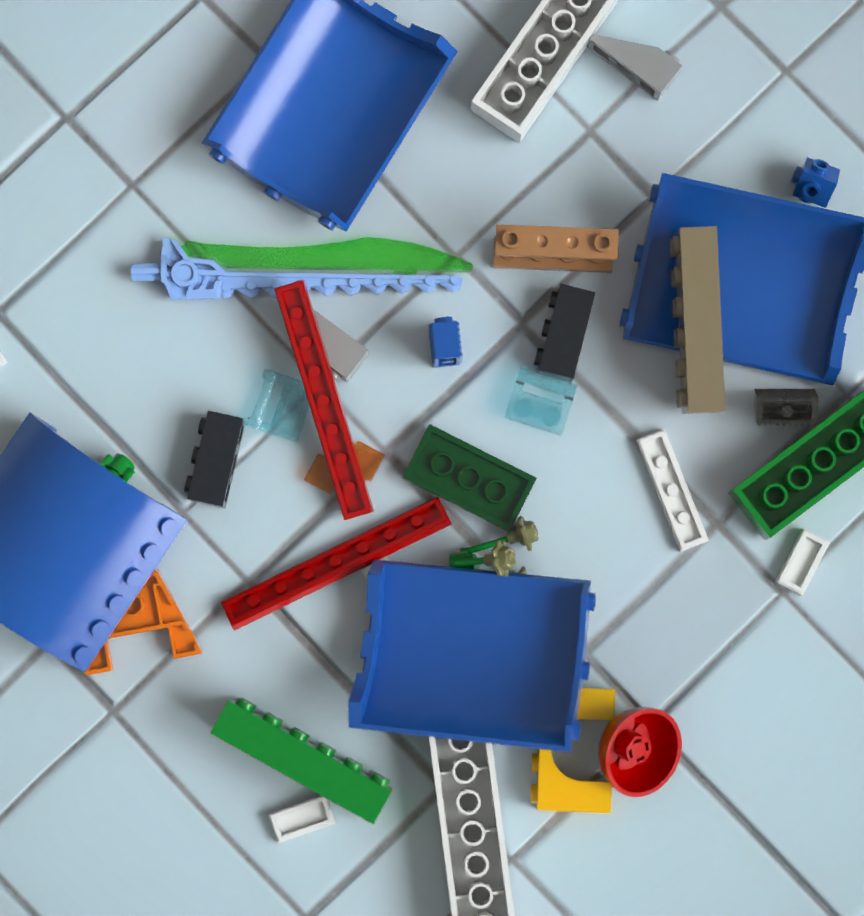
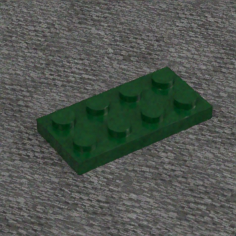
M429 424L402 479L507 532L511 531L537 479Z

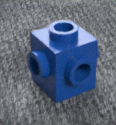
M807 157L803 166H797L793 173L791 183L795 184L792 196L798 197L802 202L814 203L826 208L837 186L840 169L830 166L823 160H814Z

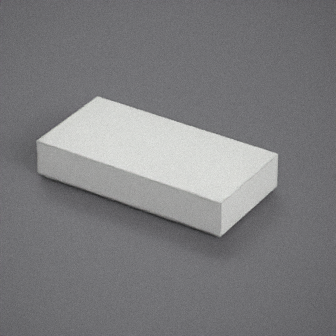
M802 528L774 582L803 596L830 542Z
M321 795L268 814L278 844L336 823L329 800Z

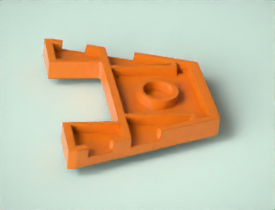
M154 570L108 639L168 628L174 659L202 654V648L159 570ZM108 639L86 672H84L85 676L114 670Z

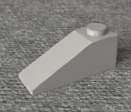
M593 35L589 41L588 48L657 101L679 75L682 65L679 63L680 60L675 54L668 50L664 52L659 47L599 35Z
M314 310L334 380L339 382L342 378L348 383L368 357L369 351Z

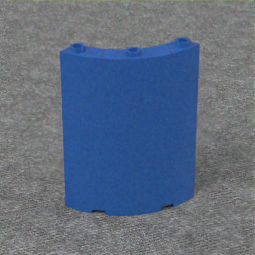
M291 0L203 139L202 144L211 150L209 153L211 158L221 164L227 162L248 178L264 187V193L276 201L282 198L318 218V223L331 231L336 227L347 232L458 51L440 34L421 28L413 23L408 28L396 22L397 15L376 2L370 6L363 0Z
M662 173L659 184L652 185L649 201L653 202L644 242L643 245L637 244L633 261L639 263L629 308H623L619 326L625 327L622 339L679 351V348H674L673 331L678 328V317L673 318L672 300L677 297L676 287H671L670 273L671 269L675 267V257H670L669 239H672V236H674L679 228L717 226L723 361L833 386L842 366L847 333H843L846 318L851 316L856 298L857 288H854L858 273L863 274L864 217Z
M374 560L367 574L366 612H370L372 615L370 616L369 631H364L360 654L361 659H364L362 673H356L348 700V728L571 752L573 740L579 741L581 722L577 721L582 682L583 680H588L590 662L585 661L589 611L595 610L596 593L591 592V581L509 573L507 577H498L496 571Z

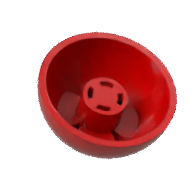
M635 707L618 714L605 727L598 747L599 764L607 781L617 791L630 797L647 796L660 789L673 775L680 759L682 739L679 727L669 714L652 707Z

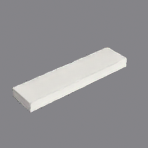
M665 429L637 439L636 443L679 551L681 552L709 541Z

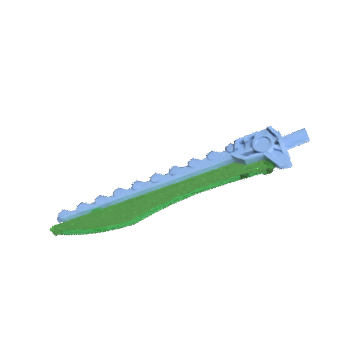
M365 237L344 242L298 247H248L206 244L187 241L183 246H180L177 240L163 238L161 263L131 264L132 282L161 281L163 286L166 287L171 300L220 299V297L226 299L232 296L234 290L240 291L250 299L257 296L260 289L265 290L276 298L274 288L299 280H305L308 291L310 288H315L324 296L334 293L333 291L336 287L341 288L352 296L358 293L362 286L376 295L384 292L386 286H391L403 294L410 291L411 285H416L424 292L429 293L435 290L437 284L442 285L453 293L460 290L462 277L456 275H417V272L469 273L472 271L473 265L471 262L430 247L384 238ZM196 258L216 259L225 268L405 271V275L225 272L213 260Z

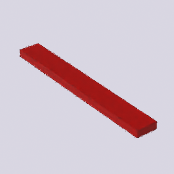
M305 280L274 288L343 518L348 520L374 512Z
M436 497L226 599L221 604L231 627L235 631L372 564L374 560L383 559L452 525L439 497Z

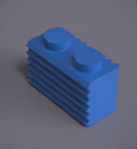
M449 316L435 318V323L429 324L432 368L460 365L463 356L460 341V323L453 321L452 317Z

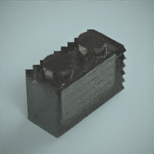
M754 389V417L756 423L759 426L762 423L765 426L768 423L771 426L774 423L777 426L779 424L783 426L794 424L797 426L799 423L802 426L805 423L808 426L811 423L815 426L818 423V394L816 390Z

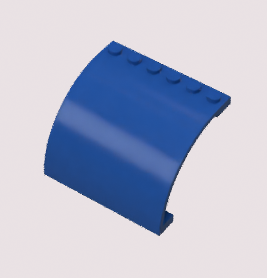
M29 412L0 455V623L51 655L86 672L188 520L97 463L58 435L55 427Z

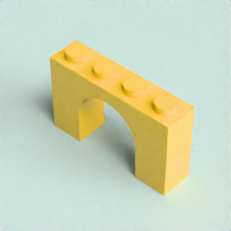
M582 688L577 720H612L615 710V689ZM538 749V754L532 753L531 772H537L536 784H531L530 803H536L537 810L611 813L612 785L608 781L570 778L561 773L555 765L552 750Z

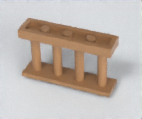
M496 224L493 268L612 273L613 260H618L619 229Z

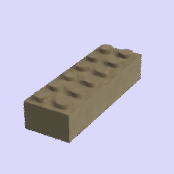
M717 226L679 228L674 236H672V239H669L670 257H675V267L671 269L670 273L671 287H676L677 297L672 300L673 318L678 317V328L673 331L674 348H679L680 358L675 360V377L681 378V389L676 390L677 408H682V414L724 412L726 409Z

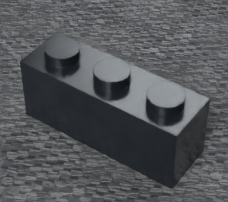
M560 284L558 291L552 290L548 308L553 309L551 320L545 319L541 333L542 337H546L544 349H537L533 364L539 366L537 374L572 383L596 292L565 284Z
M208 411L206 417H201L198 434L202 435L199 447H194L191 457V464H195L193 475L187 476L184 493H188V500L223 509L226 508L246 423L243 418Z

